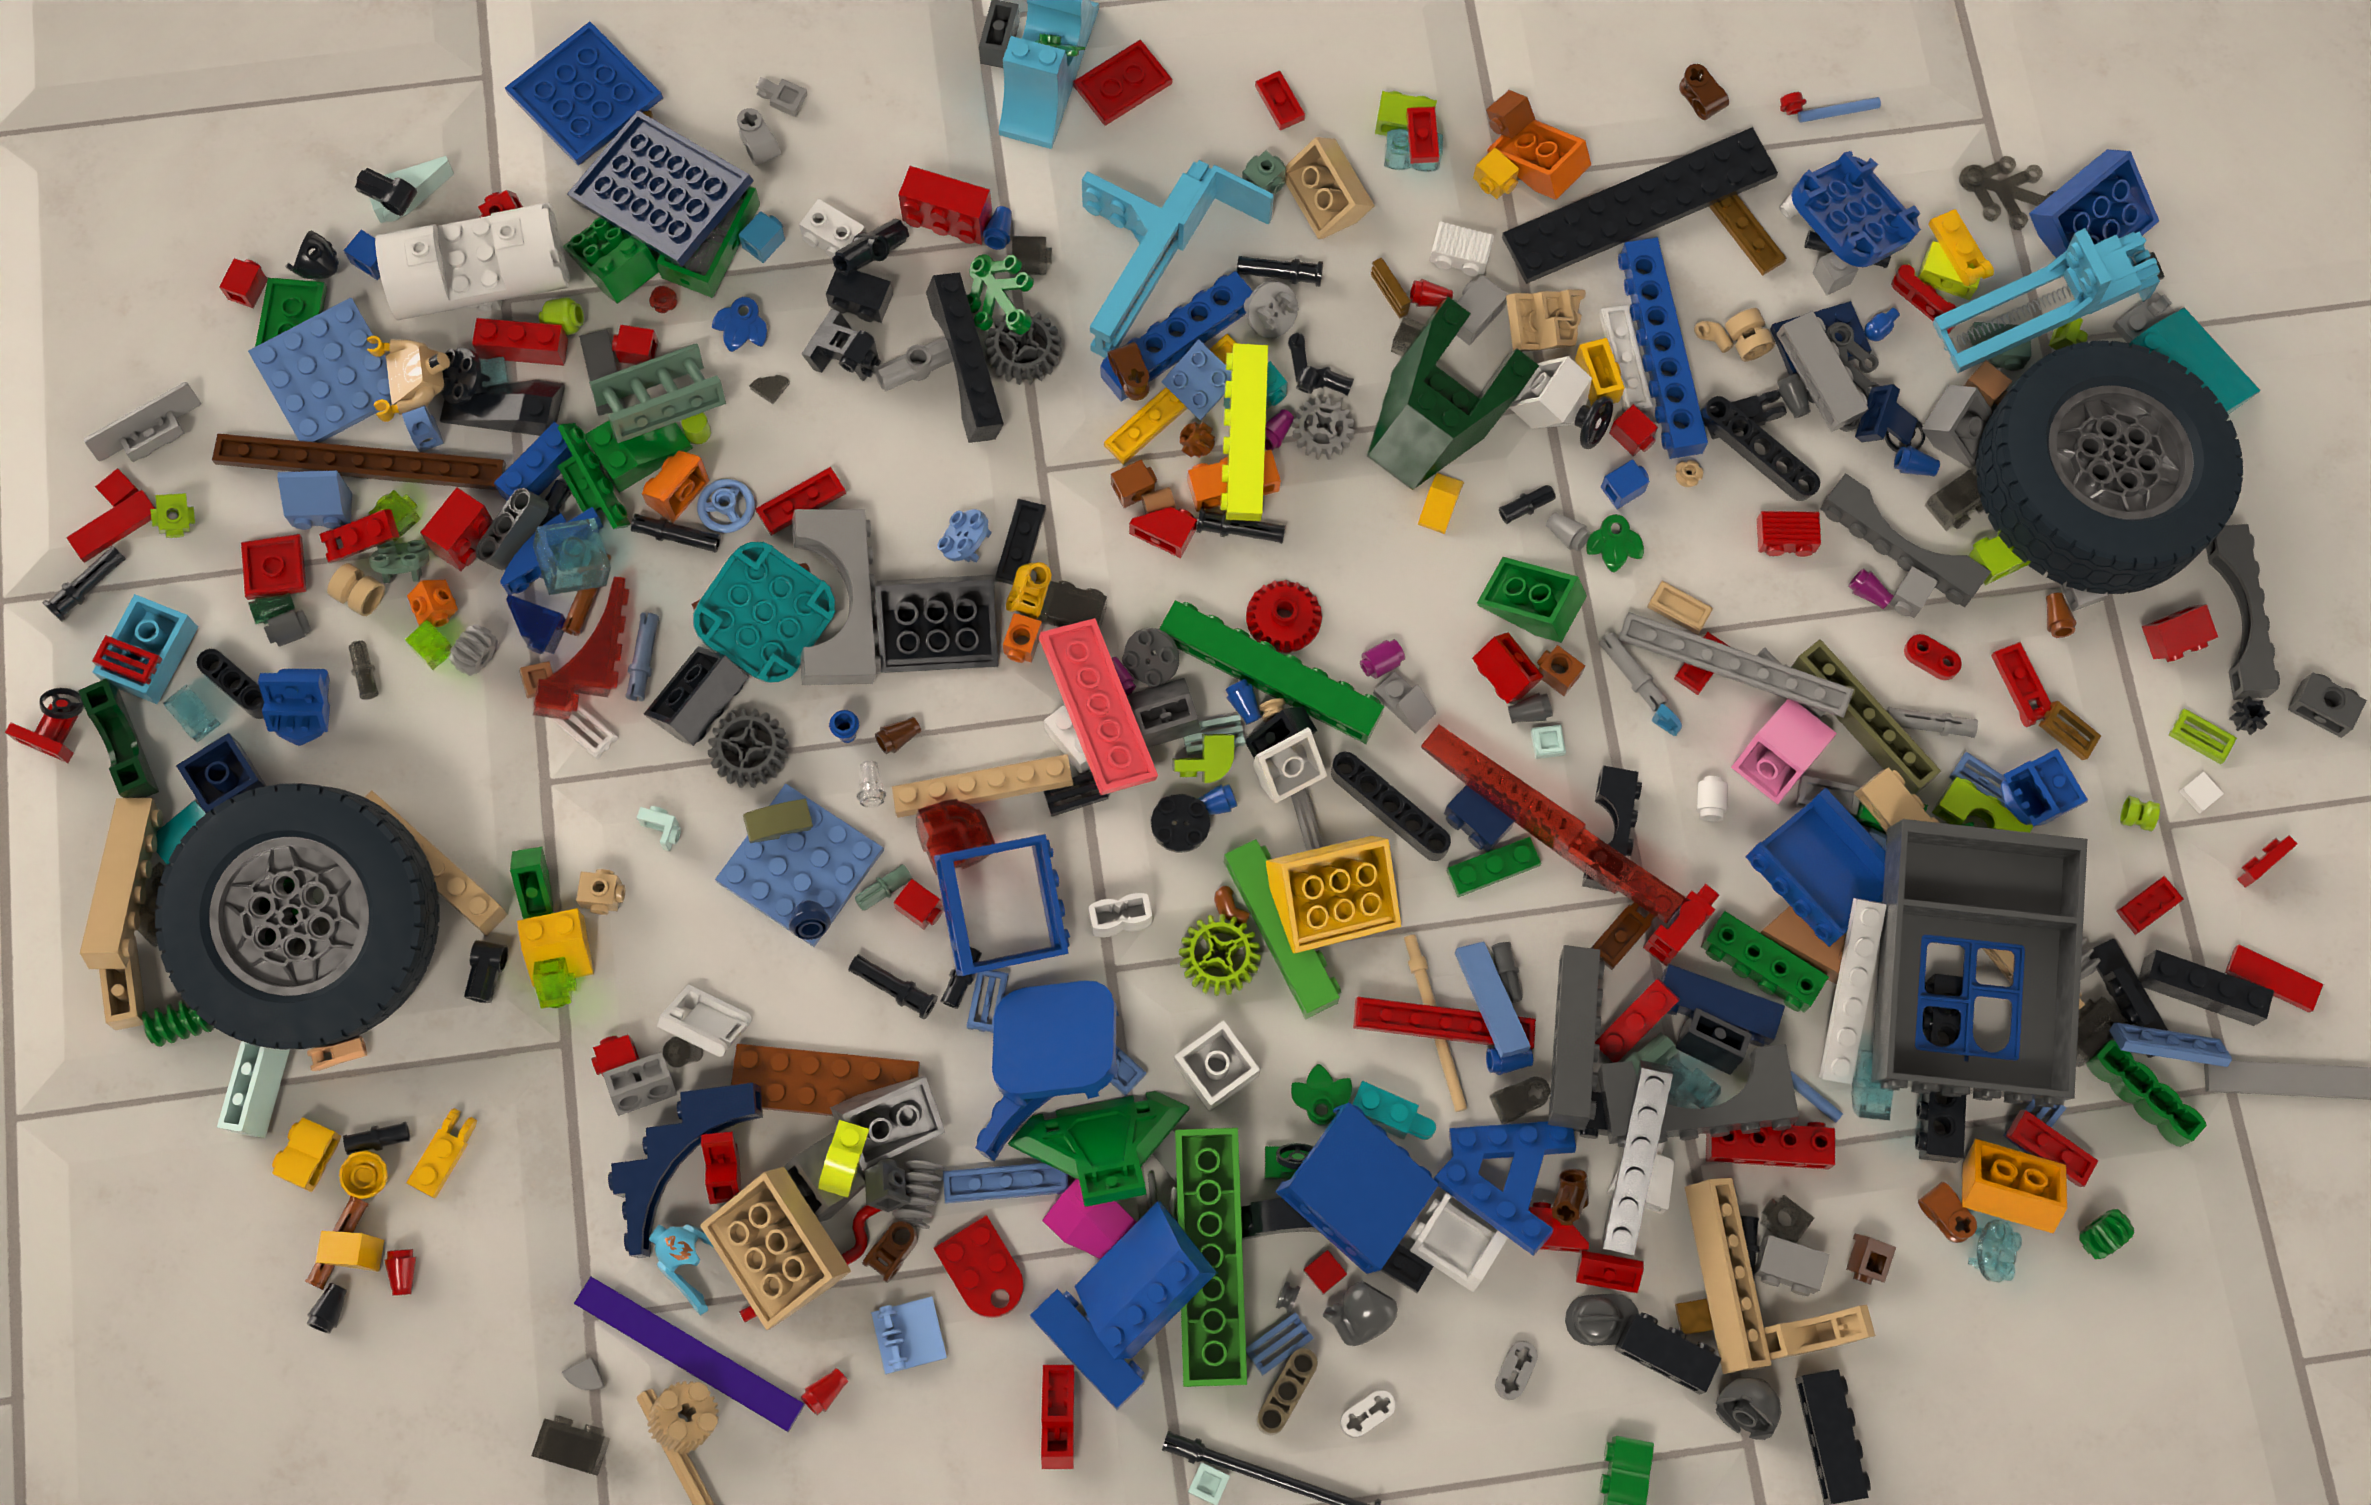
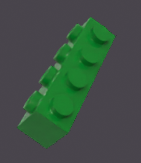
M1726 911L1719 917L1701 948L1706 950V955L1711 959L1727 963L1732 967L1731 970L1736 975L1745 979L1749 977L1758 983L1757 986L1760 990L1769 995L1775 994L1784 1000L1783 1003L1788 1008L1796 1012L1801 1010L1805 1013L1812 1006L1829 978L1826 974Z

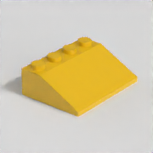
M1368 836L1266 860L1270 891L1292 953H1299L1401 927L1390 845L1387 838Z

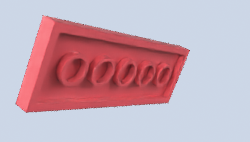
M1093 618L1040 632L1039 640L1100 795L1155 781L1158 777L1157 771L1096 619Z

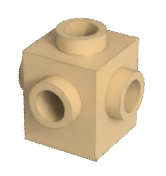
M597 869L596 873L581 872L576 902L580 907L590 909L591 913L607 915L609 911L618 912L619 903H623L625 898V885H622L619 877L614 875L613 871L606 869Z

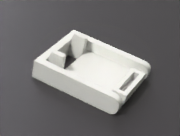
M688 984L660 1015L657 1027L721 1057L750 1025L752 1018L750 1014ZM684 1006L688 1009H691L692 1011L682 1021L685 1010L681 1008Z

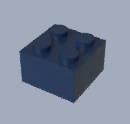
M227 733L176 765L205 813H208L214 807L236 795L266 786L240 743L230 733Z

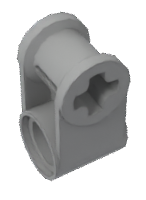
M752 108L742 110L737 116L739 135L753 164L757 166L781 155L778 143L774 135L769 131L761 114Z

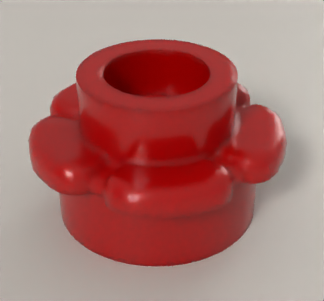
M1801 92L1787 94L1780 98V111H1786L1787 115L1797 114L1803 111L1802 106L1807 103V100L1803 99Z

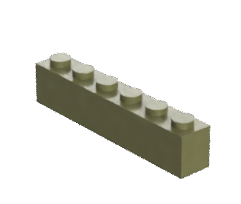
M1821 639L1798 656L1791 668L1854 689L1844 718L1836 715L1835 717L1883 769L1889 767L1891 771L1895 770L1903 777L1905 781L1904 786L1910 794H1917L1941 772L1937 765Z

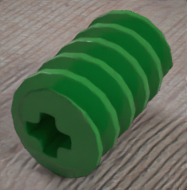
M183 1000L179 1001V1010L177 1011L171 1003L167 1004V1014H163L159 1007L155 1008L154 1018H151L147 1011L142 1012V1022L146 1036L152 1044L154 1043L158 1047L164 1046L166 1040L169 1043H175L178 1040V1036L185 1040L190 1037V1033L198 1036L202 1033V1030L205 1032L214 1030V1026L208 1024L197 1015L196 1010L194 1011L187 1007Z

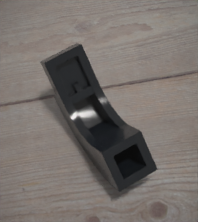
M1283 1198L1251 1202V1205L1241 1207L1242 1240L1289 1232L1320 1233Z

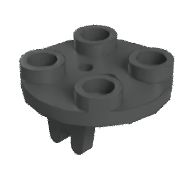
M1144 628L1136 631L1127 640L1122 663L1137 680L1150 687H1156L1166 683L1176 674L1179 666V651L1175 642L1167 633L1157 628Z

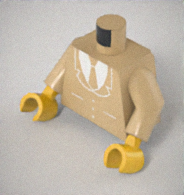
M369 336L367 338V341L371 344L378 343L375 349H367L371 355L380 357L386 351H390V354L386 355V364L392 405L390 406L383 399L374 403L376 410L383 411L376 413L378 418L388 422L392 420L395 413L402 415V413L424 405L427 408L433 397L444 388L442 371L450 366L448 356L443 352L429 349L426 344L417 341L390 340V343H383L377 336Z

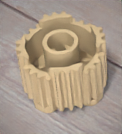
M683 1381L682 1384L677 1382L675 1385H670L668 1389L666 1388L654 1402L651 1408L652 1412L649 1414L651 1419L647 1426L651 1427L648 1432L653 1433L651 1439H656L657 1443L662 1442L661 1447L667 1446L668 1451L674 1449L675 1453L679 1451L680 1455L685 1451L687 1454L691 1450L695 1451L699 1445H702L714 1431L719 1418L716 1416L719 1410L715 1409L718 1404L713 1402L714 1396L710 1397L711 1392L708 1391V1387L701 1382L693 1383V1381H690L687 1384L686 1381ZM678 1414H683L684 1416H686L688 1421L685 1422V1417L680 1419Z

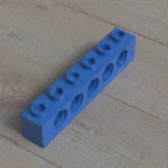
M1236 271L1228 276H1221L1216 280L1213 287L1207 291L1202 290L1198 292L1186 306L1175 308L1166 320L1161 323H1154L1148 328L1146 334L1140 338L1135 337L1127 342V344L1132 342L1137 344L1143 362L1149 372V382L1179 362L1198 339L1206 343L1246 314L1244 302L1253 291ZM1218 300H1224L1227 302V304L1218 305L1215 302ZM1203 316L1205 320L1196 321L1193 317ZM1174 331H1179L1183 333V335L1180 337H1174L1171 335V333ZM1151 347H1157L1161 349L1157 353H1152L1148 351V349ZM1107 356L1100 365L1101 378L1122 402L1128 397L1125 395L1118 377L1114 374Z

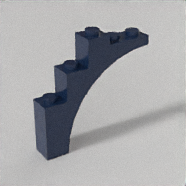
M746 1083L680 1092L681 1101L677 1102V1114L679 1119H682V1123L646 1128V1136L643 1137L642 1145L644 1154L648 1156V1159L611 1163L612 1172L608 1174L609 1188L613 1191V1195L626 1198V1201L622 1203V1214L624 1220H627L628 1233L624 1234L625 1250L629 1252V1256L635 1258L650 1257L651 1241H649L659 1201L666 1185L680 1164L701 1145V1135L718 1133L738 1123L763 1118L760 1086L755 1083Z

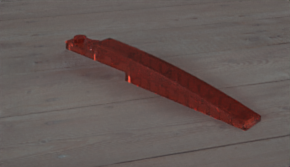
M1440 724L1421 745V748L1481 797L1612 893L1616 894L1619 891L1666 924L1683 904L1685 897L1587 831L1584 822Z

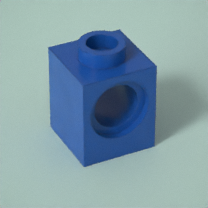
M361 229L343 251L351 264L378 280L380 272L376 256V238Z

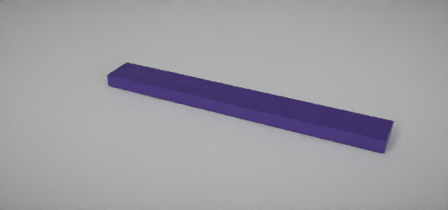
M590 1276L574 1302L578 1307L787 1432L790 1431L805 1406L803 1402Z

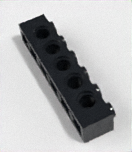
M1934 974L1925 982V990L1930 994L1960 996L1962 993L1963 977ZM1926 1007V1011H1923L1922 1027L1925 1030L1924 1035L1930 1043L1939 1047H1946L1955 1042L1960 1031V1012L1958 1010L1950 1009L1951 1012L1948 1015L1944 1014L1939 1007ZM1938 1031L1948 1035L1949 1044L1940 1042ZM1935 1092L1922 1094L1921 1101L1918 1102L1916 1117L1920 1120V1131L1916 1133L1915 1149L1919 1150V1159L1957 1163L1964 1159L1966 1095H1961V1097L1946 1096L1947 1102L1946 1105H1943L1936 1100ZM1934 1121H1939L1944 1125V1135H1940L1934 1130Z

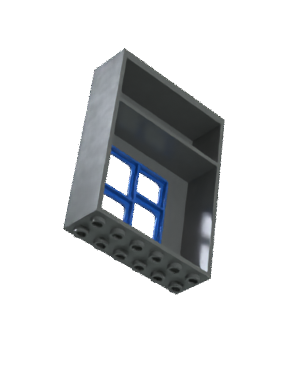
M1902 819L1887 829L1882 902L1887 906L1880 937L1871 1083L1881 1084L1880 1089L1898 1091L1900 1088L1911 1087V1092L1919 1094H1930V1092L1942 1090V1096L1961 1097V1095H1970V1093L1973 1094V1099L1992 1101V1098L2000 1099L2004 1097V1102L2011 1104H2023V1102L2035 1100V1106L2039 1107L2064 1105L2065 1100L2075 1099L2088 839ZM1929 943L1959 945L1964 949L1962 993L1960 996L1937 995L1926 992L1925 973L1927 946ZM1980 948L2005 950L2014 954L2013 984L2010 987L1986 985L1977 982V952ZM1976 997L2006 999L2011 1002L2009 1042L2004 1049L1998 1052L1984 1051L1974 1040L1973 1018ZM1925 1007L1950 1008L1960 1012V1031L1958 1038L1953 1044L1939 1047L1926 1039L1922 1027L1923 1010Z

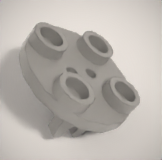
M1275 280L1259 285L1244 302V310L1246 311L1249 326L1256 334L1266 338H1277L1285 334L1293 326L1297 317V311L1299 310L1295 293L1289 286Z

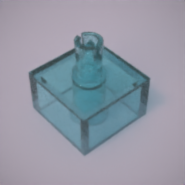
M595 518L536 528L533 548L549 595L607 585L611 566Z

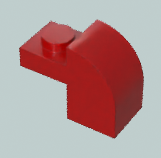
M733 1131L701 1135V1146L706 1164L705 1185L709 1203H727L741 1191L738 1145L735 1143Z

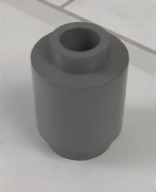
M291 610L267 620L269 626L264 627L269 642L271 644L276 642L278 647L304 638L306 633L312 631L303 610L297 612Z

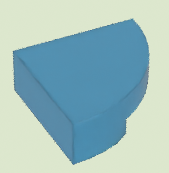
M1661 704L1653 716L1652 722L1671 735L1677 736L1682 729L1681 721L1668 707Z

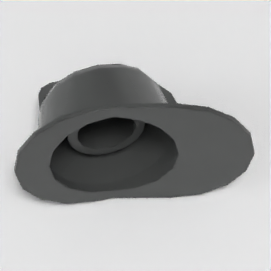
M1586 1295L1578 1297L1570 1304L1566 1311L1565 1324L1572 1338L1581 1344L1590 1346L1617 1345L1630 1316L1639 1315V1311L1632 1300L1623 1295Z

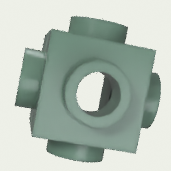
M1265 150L1259 157L1256 155L1247 163L1246 169L1242 171V179L1270 193L1276 194L1285 184L1286 167L1279 157L1272 156Z

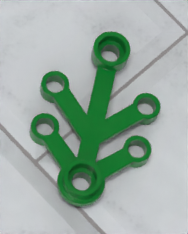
M982 254L976 257L970 265L969 274L973 279V283L967 298L972 313H976L980 309L982 304L980 296L984 283L987 286L982 311L978 312L974 317L975 326L982 331L988 330L993 324L992 315L996 301L1006 314L1007 327L1018 335L1024 334L1031 327V316L1022 309H1016L1005 291L1021 290L1022 292H1027L1033 287V278L1026 272L1019 273L1015 278L996 279L994 276L995 273L1008 272L1012 275L1018 273L1022 267V262L1016 256L1008 255L1003 261H993L989 255Z

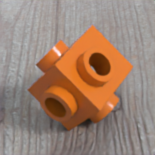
M446 579L421 580L407 595L419 626L432 625L433 627H441L447 624L449 619L458 610Z

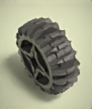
M1027 309L1026 313L1031 316L1030 311ZM1038 312L1034 317L1031 316L1032 324L1029 330L1024 334L1018 335L1007 327L1005 314L1003 316L1004 322L996 320L994 323L995 328H989L988 336L990 338L985 340V346L987 347L985 354L990 359L989 366L991 369L996 368L998 377L1005 374L1007 382L1016 378V383L1020 385L1022 379H1027L1028 384L1031 385L1034 377L1042 382L1044 379L1043 372L1051 375L1053 372L1052 366L1058 365V357L1062 354V348L1060 347L1061 337L1057 336L1058 329L1056 326H1051L1049 318L1042 320V316ZM1035 334L1044 340L1047 345L1046 349L1041 348L1040 344L1035 342ZM1001 346L1007 347V351L1012 353V360L1007 359L1000 350Z
M743 708L740 717H736L735 713L731 712L729 714L731 721L727 722L725 719H720L719 722L723 728H713L712 732L717 738H710L708 740L709 745L713 747L708 750L709 757L714 758L711 761V765L713 768H719L717 774L720 778L727 776L726 780L729 784L737 780L738 786L743 788L746 781H749L751 788H755L756 780L760 779L766 785V776L768 774L773 778L777 777L775 767L784 769V762L780 759L788 758L789 755L784 749L789 746L788 740L783 738L786 732L784 728H778L780 724L777 719L770 721V715L767 712L760 718L757 709L752 711L751 716H748L746 709ZM757 729L770 736L772 746H766L765 742L758 741ZM745 730L741 736L732 737L737 732ZM752 742L754 748H749L748 752H746L745 754L743 749H747L749 747V744H751ZM725 750L739 756L740 767H736L726 760ZM765 759L761 764L752 767L756 760Z

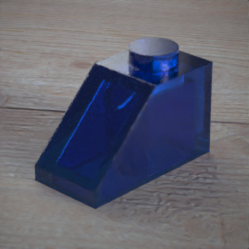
M508 594L506 601L519 632L527 644V648L538 654H543L544 651L554 654L564 633L561 629L566 620L564 615Z

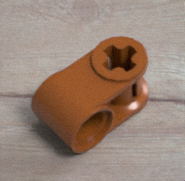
M1945 1182L1939 1183L1918 1200V1204L1924 1214L1935 1223L1949 1241L1962 1243L1976 1232L1977 1221L1967 1208L1962 1207V1202L1957 1194ZM1962 1222L1965 1227L1959 1232L1956 1231L1954 1227Z

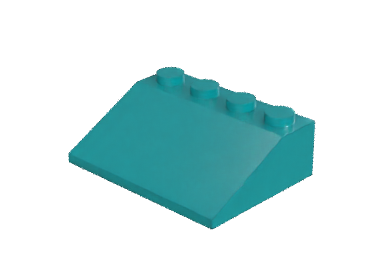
M2185 307L2152 325L2129 343V347L2135 344L2149 348V354L2153 350L2169 357L2168 363L2175 360L2186 367L2187 371L2185 374L2188 375L2192 372L2204 382L2201 386L2202 389L2208 386L2218 398L2215 404L2221 402L2228 415L2261 391Z

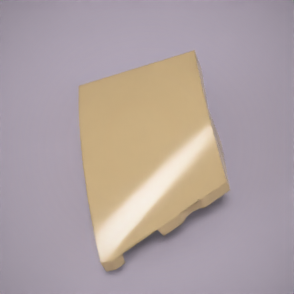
M1568 289L1561 292L1541 291L1533 294L1513 293L1506 295L1513 351L1516 348L1522 352L1575 346L1578 336V325L1582 316L1578 313L1580 300L1585 298V290Z

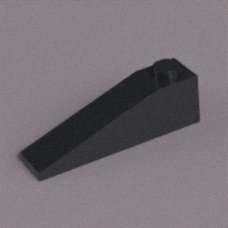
M530 380L486 387V393L476 392L468 402L462 405L451 404L444 399L440 416L441 423L540 436L553 422L557 423L565 385L558 382Z

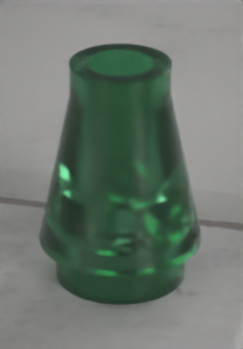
M290 593L255 597V601L248 602L256 625L261 623L266 625L268 624V619L295 610Z

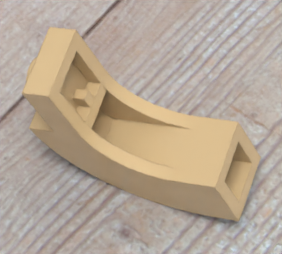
M1867 1305L1764 1328L1770 1360L1820 1351L1876 1336Z

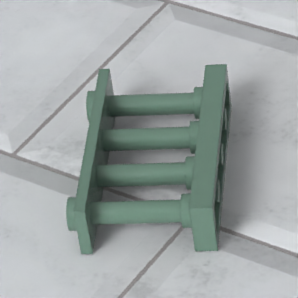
M697 343L589 382L595 405L599 407L608 403L613 412L608 417L617 443L726 404L722 384L718 376L705 379L700 371L704 366ZM689 374L694 384L678 389L673 379ZM662 384L667 394L651 399L646 389ZM635 394L640 403L624 409L619 399Z

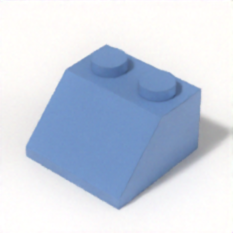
M338 471L278 472L277 478L283 513L292 527L302 530L310 529L312 526L336 529L341 527V525L351 523L352 492Z

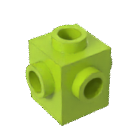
M186 493L155 495L157 509H151L152 527L158 526L159 534H166V538L184 537V532H190L189 524H195L194 506L187 507ZM173 513L178 515V518L174 520L168 518Z

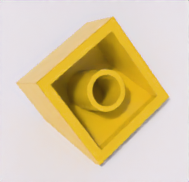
M578 908L517 921L521 950L533 987L594 974L585 919Z

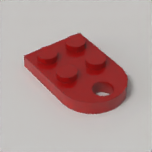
M987 1215L933 1248L965 1303L974 1313L986 1318H998L1010 1313L1019 1304L1024 1290L1022 1274ZM999 1290L1005 1291L1009 1295V1302L1003 1308H997L991 1302L992 1295Z

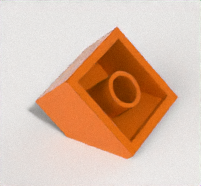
M678 451L674 456L667 458L659 474L655 478H650L643 487L642 496L645 503L668 519V521L674 523L710 481L702 459L697 455Z

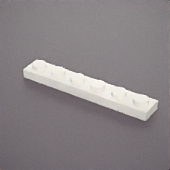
M1853 898L1819 1077L1821 1079L1852 1084L1887 906L1884 903Z

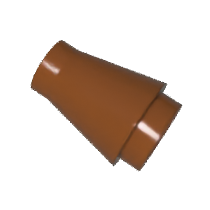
M2057 592L2046 597L2047 630L2055 638L2070 636L2075 632L2077 622L2064 599L2063 593Z

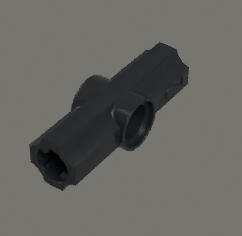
M893 219L870 233H858L852 243L835 252V256L832 257L834 267L839 270L841 275L848 276L872 261H884L891 250L906 242L907 237H909L908 228L900 219Z

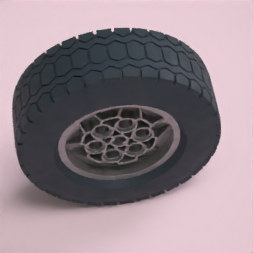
M2087 341L2072 344L2070 347H2063L2046 355L2024 372L1987 421L1976 455V482L1979 495H1982L1980 500L1986 514L1990 513L1988 519L1996 532L2001 530L1998 536L2007 547L2011 548L2014 546L2015 548L2012 552L2024 563L2030 560L2031 562L2028 566L2041 575H2044L2047 571L2048 575L2046 578L2061 585L2067 581V587L2084 591L2087 588V592L2105 594L2106 592L2107 594H2125L2126 592L2132 593L2151 588L2163 583L2186 568L2220 534L2233 514L2239 494L2241 493L2243 481V458H2240L2242 451L2239 439H2235L2237 433L2231 420L2227 421L2229 415L2221 402L2215 404L2218 398L2209 387L2206 386L2202 389L2201 386L2204 384L2202 380L2192 372L2188 375L2185 374L2187 368L2175 360L2168 363V356L2154 350L2149 354V348L2135 344L2129 347V343L2111 341L2110 343L2109 341H2091L2090 343Z
M304 783L275 784L252 789L226 800L199 819L196 825L192 826L180 840L181 844H177L168 860L170 863L166 864L160 881L162 886L158 888L156 900L158 909H155V928H158L156 937L159 951H162L160 956L167 973L170 972L169 978L177 992L182 994L181 997L192 1010H196L197 1015L219 1031L246 1043L280 1050L307 1049L341 1042L363 1034L382 1023L405 1003L416 989V986L419 985L432 959L439 931L440 904H438L437 885L434 882L435 877L429 861L426 860V855L419 843L415 841L413 835L398 819L383 807L361 795L339 788ZM288 877L292 878L295 883V888L290 894L283 888V883ZM318 887L324 892V900L320 904H317L313 899V891ZM263 898H267L271 904L267 914L262 913L259 907ZM293 908L297 909L299 912L296 915V919L298 920L296 924L292 923V921L290 920L293 917V913L291 912ZM322 918L327 919L330 924V929L325 935L318 928L319 921ZM269 928L273 929L276 933V940L272 945L268 944L265 940V933ZM299 938L306 944V950L302 955H299L294 949V944Z

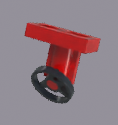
M54 688L46 691L40 697L39 706L44 715L34 732L10 722L5 733L16 742L69 763L74 753L63 743L78 715L83 711L84 704L79 692L68 688ZM58 694L73 696L80 703H73L67 698H60ZM52 696L53 702L46 708L43 702Z

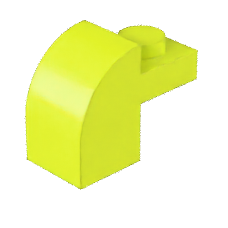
M839 1120L824 1162L818 1189L849 1197L869 1133L868 1128Z

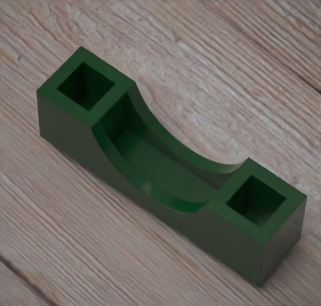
M106 678L78 690L87 715L98 730L107 749L111 763L109 771L118 794L123 798H146L158 793V787L119 689Z

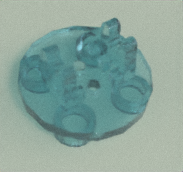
M1994 1219L1988 1222L1984 1228L1976 1229L1975 1235L1979 1236L1977 1258H1969L1968 1264L1975 1266L1974 1268L1980 1269L1982 1276L1987 1281L1998 1283L2004 1280L2011 1281L2015 1276L2014 1265L2017 1251L2022 1245V1238L2018 1232L2013 1231V1228L2007 1221Z

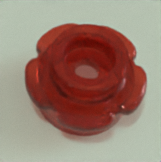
M658 286L651 293L649 298L650 306L655 308V311L658 313H667L668 310H673L676 307L677 295L674 290L667 286Z

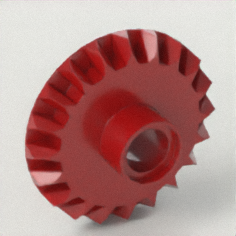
M1287 579L1278 582L1274 580L1270 584L1263 585L1252 596L1246 611V623L1252 637L1259 643L1261 641L1270 643L1279 653L1295 652L1309 645L1317 636L1322 622L1321 606L1317 601V597L1310 592L1308 587L1301 586L1299 582H1289ZM1285 609L1288 610L1292 615L1290 617L1283 618L1280 617L1277 614V612L1279 610Z

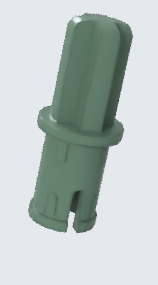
M901 864L883 878L877 877V882L857 894L855 901L859 908L865 911L885 897L891 898V893L913 878L905 865Z

